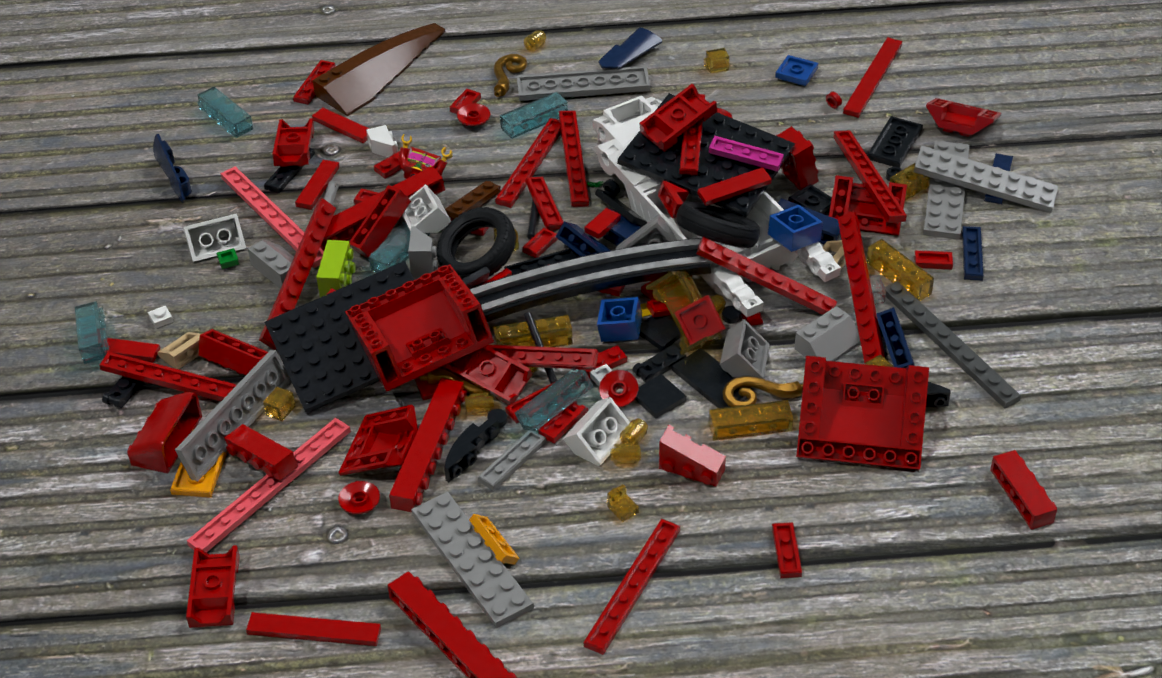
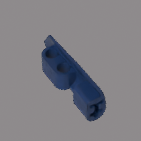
M640 27L621 45H615L598 63L602 69H620L661 44L662 39L653 32Z
M158 133L155 135L153 143L154 157L168 177L174 192L180 201L184 203L185 197L189 196L192 192L189 177L183 168L173 166L175 163L173 151L165 140H161Z

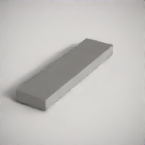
M530 429L478 476V482L494 491L546 443V438Z

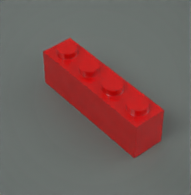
M388 185L349 241L350 246L358 254L372 260L411 200L400 189Z
M214 329L199 336V356L206 358L208 361L218 363L222 367L230 368L239 374L247 375L268 353L265 350Z
M244 424L224 437L227 444L226 449L232 456L235 455L244 463H249L255 469L262 470L269 477H274L281 481L298 467L293 451Z
M1016 450L993 456L991 472L1030 529L1033 530L1054 523L1057 513L1056 504L1047 496L1044 487L1040 486L1034 473L1028 469L1024 459L1019 456Z

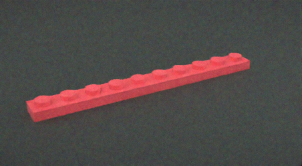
M236 166L220 173L222 180L297 252L304 232ZM321 248L312 265L313 268L321 263L324 253Z
M335 417L293 452L298 464L294 471L281 481L266 474L187 540L188 546L193 550L194 548H200L207 553L351 432L350 426Z

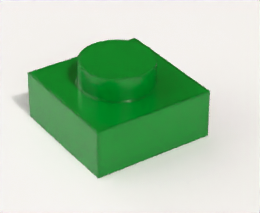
M234 248L216 253L221 269L240 265Z

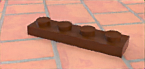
M485 181L445 208V211L450 218H458L460 214L480 207L500 193V186L491 181Z

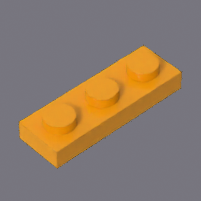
M473 514L469 521L474 526V531L479 533L484 539V544L494 552L495 558L503 564L515 565L520 558L490 519L486 516Z

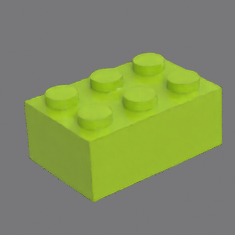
M327 240L316 277L320 297L325 296L331 288L338 290L352 284L355 262H352L353 249H350L349 241Z

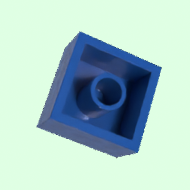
M796 205L770 215L768 235L793 252L821 241L823 222L800 205Z
M639 297L601 300L597 321L601 342L639 339L642 321Z

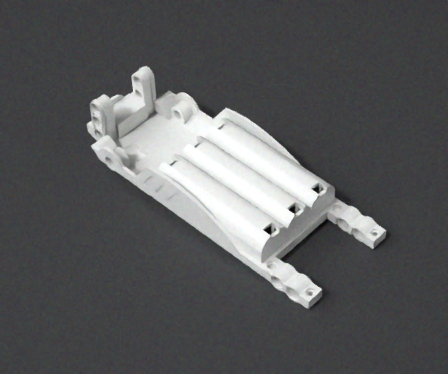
M641 95L603 110V116L593 120V129L598 133V145L592 147V150L597 154L598 161L603 170L608 175L615 174L624 183L631 209L646 220L647 223L657 215H660L669 225L677 240L703 238L679 226L677 218L672 219L658 197L662 182L617 164L619 156L640 131L639 123L655 112L662 101L653 97L645 99ZM764 191L746 217L757 223L760 227L759 240L753 247L740 248L715 241V243L769 269L772 267L774 270H779L783 264L789 266L799 256L802 263L807 264L812 273L819 276L824 282L840 276L841 267L834 261L833 256L829 252L823 250L819 242L791 252L768 235L770 215L784 209L766 191ZM688 194V201L703 203L701 198ZM711 204L712 206H716L722 209V207L718 205ZM710 261L711 274H701L700 276L717 294L724 295L730 299L734 307L746 317L763 311L764 302L758 296H755L753 290L743 282V279L747 282H752L751 280Z

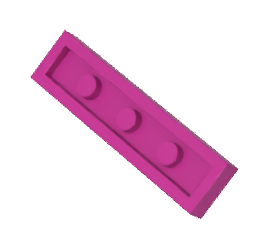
M714 136L709 146V153L774 171L779 170L784 154L718 136Z

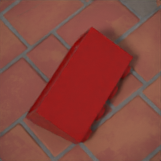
M184 392L161 399L156 403L152 414L147 417L145 425L137 433L135 441L127 450L131 466L169 473L178 458L175 449L196 428L202 418L196 393Z

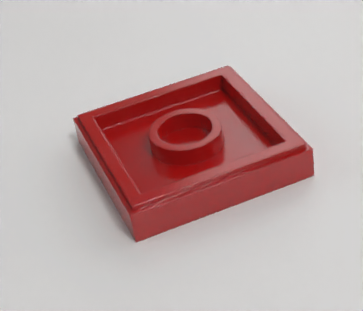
M709 295L674 312L691 347L726 330Z

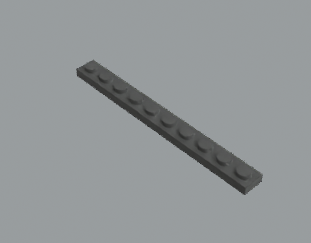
M897 281L883 287L884 292L882 291V294L1004 409L1020 401L1021 395L903 285Z

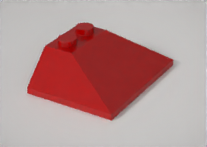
M939 98L933 99L926 105L938 127L943 128V131L953 133V131L960 132L959 135L966 137L975 134L1001 116L1000 112Z
M835 176L829 212L830 217L838 219V217L855 211L861 231L899 236L901 222L896 224L888 223L864 184L853 183V177ZM889 182L888 188L902 209H904L907 184Z
M411 404L365 415L338 474L342 476L402 466L418 431L415 407Z

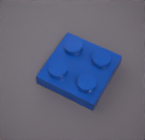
M788 55L776 71L775 78L806 86L818 69V63Z

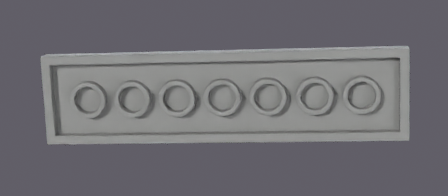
M647 66L516 76L519 101L650 91Z
M935 141L934 149L968 159L970 145ZM930 177L923 235L960 240L965 187Z
M922 145L913 172L1050 213H1052L1058 189L1057 185L1049 182L1040 181Z
M270 350L175 449L191 480L198 482L217 462L218 457L227 451L224 437L242 424L249 427L291 382L276 350Z
M449 492L411 509L414 518L495 628L534 609L533 602L504 564L495 558L491 548L484 544L485 541L481 535L474 531V526Z

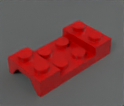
M691 84L639 123L640 132L665 152L678 142L677 137L699 120L706 121L717 112V102L712 101L709 103L699 95L695 85Z
M309 118L304 127H290L283 119H279L272 153L274 166L309 165L310 143L315 130L313 118Z
M488 346L444 365L445 369L488 391L495 398L508 405L517 400L533 375L530 368Z
M233 545L225 554H208L200 548H194L186 614L189 628L233 625L236 573L239 571L240 561L237 545Z

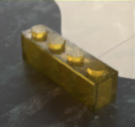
M883 239L868 246L866 263L892 283L898 281L919 301L932 295L934 277Z
M568 315L534 320L544 347H559L573 344L572 326ZM526 322L493 327L495 345L536 347Z
M788 400L710 409L708 423L713 441L792 431L793 415Z

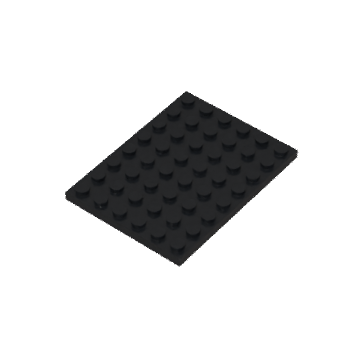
M669 93L657 109L675 97V95ZM716 112L706 121H703L698 175L679 174L683 133L677 137L678 142L664 152L639 131L619 156L617 164L660 182H670L687 190L689 194L700 198L698 195V189L762 168L709 153V146L714 136L784 154L779 170L795 149V143ZM764 168L773 180L778 171ZM769 185L714 204L747 217Z
M405 261L264 322L306 414L380 381L345 311L354 305L367 302L372 297L385 294L390 289H396L408 281H414L415 279Z

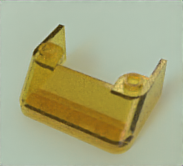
M671 271L646 286L647 290H654L653 296L658 302L661 301L666 304L681 332L682 337H680L681 342H679L682 349L680 351L681 355L691 354L722 339L720 332L714 336H706L692 345L689 344L674 312L701 299L702 296L687 272Z

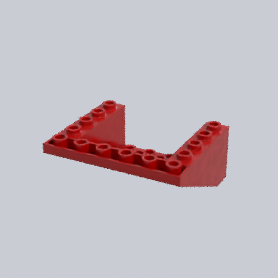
M450 264L441 266L434 272L423 274L414 281H408L396 289H390L385 294L372 297L367 302L354 305L345 311L386 392L494 343L481 304Z
M806 356L796 457L920 470L929 367L909 365L907 368L826 361V357Z

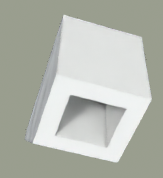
M386 125L366 130L368 144L372 153L390 157L398 151V145L394 141L392 131H388Z

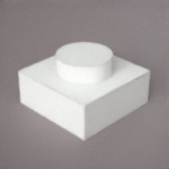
M166 306L148 312L155 328L173 322L172 315Z
M605 364L596 368V370L590 371V377L599 386L603 377L612 370Z

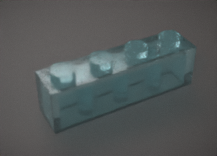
M212 87L197 94L200 110L205 111L210 118L217 121L220 126L222 125L228 133L237 138L253 130L251 116L217 88Z
M557 92L500 115L501 129L513 139L546 125L550 118L559 119V111H568V102Z
M403 221L389 238L382 242L380 247L370 255L371 271L375 273L380 272L409 258L408 250L411 231L406 221Z
M97 301L76 306L75 317L78 348L83 362L87 364L102 360L107 354L106 350H109L107 326L104 319L106 317L103 307L99 308Z
M572 369L516 411L515 415L524 430L536 431L594 386L585 370Z

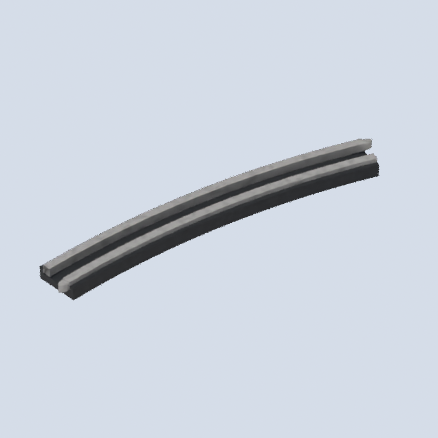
M702 238L684 239L634 246L574 258L491 281L471 288L470 291L481 304L486 321L489 322L529 308L604 289L675 277L711 274L710 260L696 254Z

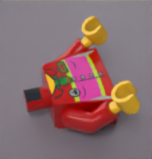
M404 134L402 135L403 147L400 148L398 162L401 170L404 171V178L407 179L431 166L440 175L443 174L447 165L446 161L453 156L452 150H450L448 155H445L446 147L441 150L443 156L441 159V156L411 146L408 149V145L412 142V137L410 135V140L406 142L403 140Z

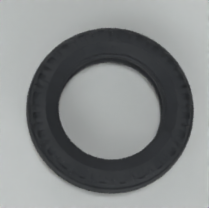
M688 201L684 202L677 212V223L683 229L725 245L751 248L760 237V227L757 223L723 208L712 205L705 206L704 203Z
M479 207L468 210L452 220L451 224H448L442 232L437 244V260L440 267L450 264L461 279L487 267L490 271V277L498 272L511 257L516 243V233L511 220L504 213L490 207ZM484 227H492L497 230L496 240L485 255L472 262L461 263L456 261V250L468 234Z

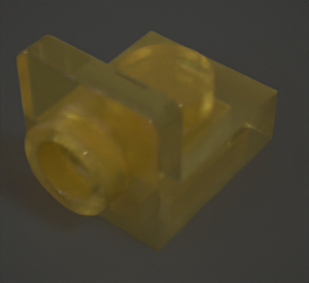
M624 484L613 488L607 493V507L622 522L639 513V507L626 494V486Z

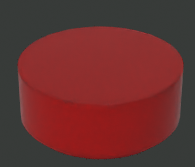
M832 91L826 95V102L831 108L837 109L842 105V99L836 92Z

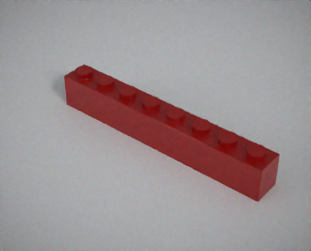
M433 166L393 185V187L400 189L408 198L425 184L435 195L445 191L443 177ZM384 191L334 215L320 248L323 251L325 250L327 240L347 241L351 239Z
M440 379L389 494L391 509L412 512V508L421 505L423 492L429 487V478L435 473L436 462L441 459L442 448L444 445H447L449 432L454 429L455 418L459 416L461 404L466 400L467 391L464 390V382Z
M408 571L388 584L389 598L467 678H517L513 672L509 673L504 668L502 661L499 658H495L485 644H481L476 639L475 634L471 630H467L457 616L454 617L444 603H440L436 599L435 594L430 589L427 590L423 586L419 577H414Z

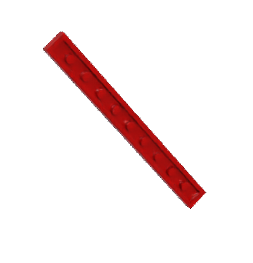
M850 130L834 131V140L888 223L906 222V213Z
M323 198L317 202L268 320L293 310L297 304L336 210V207ZM265 325L259 341L275 350L276 347Z
M851 211L838 217L863 359L866 365H873L885 360L858 216L855 211Z

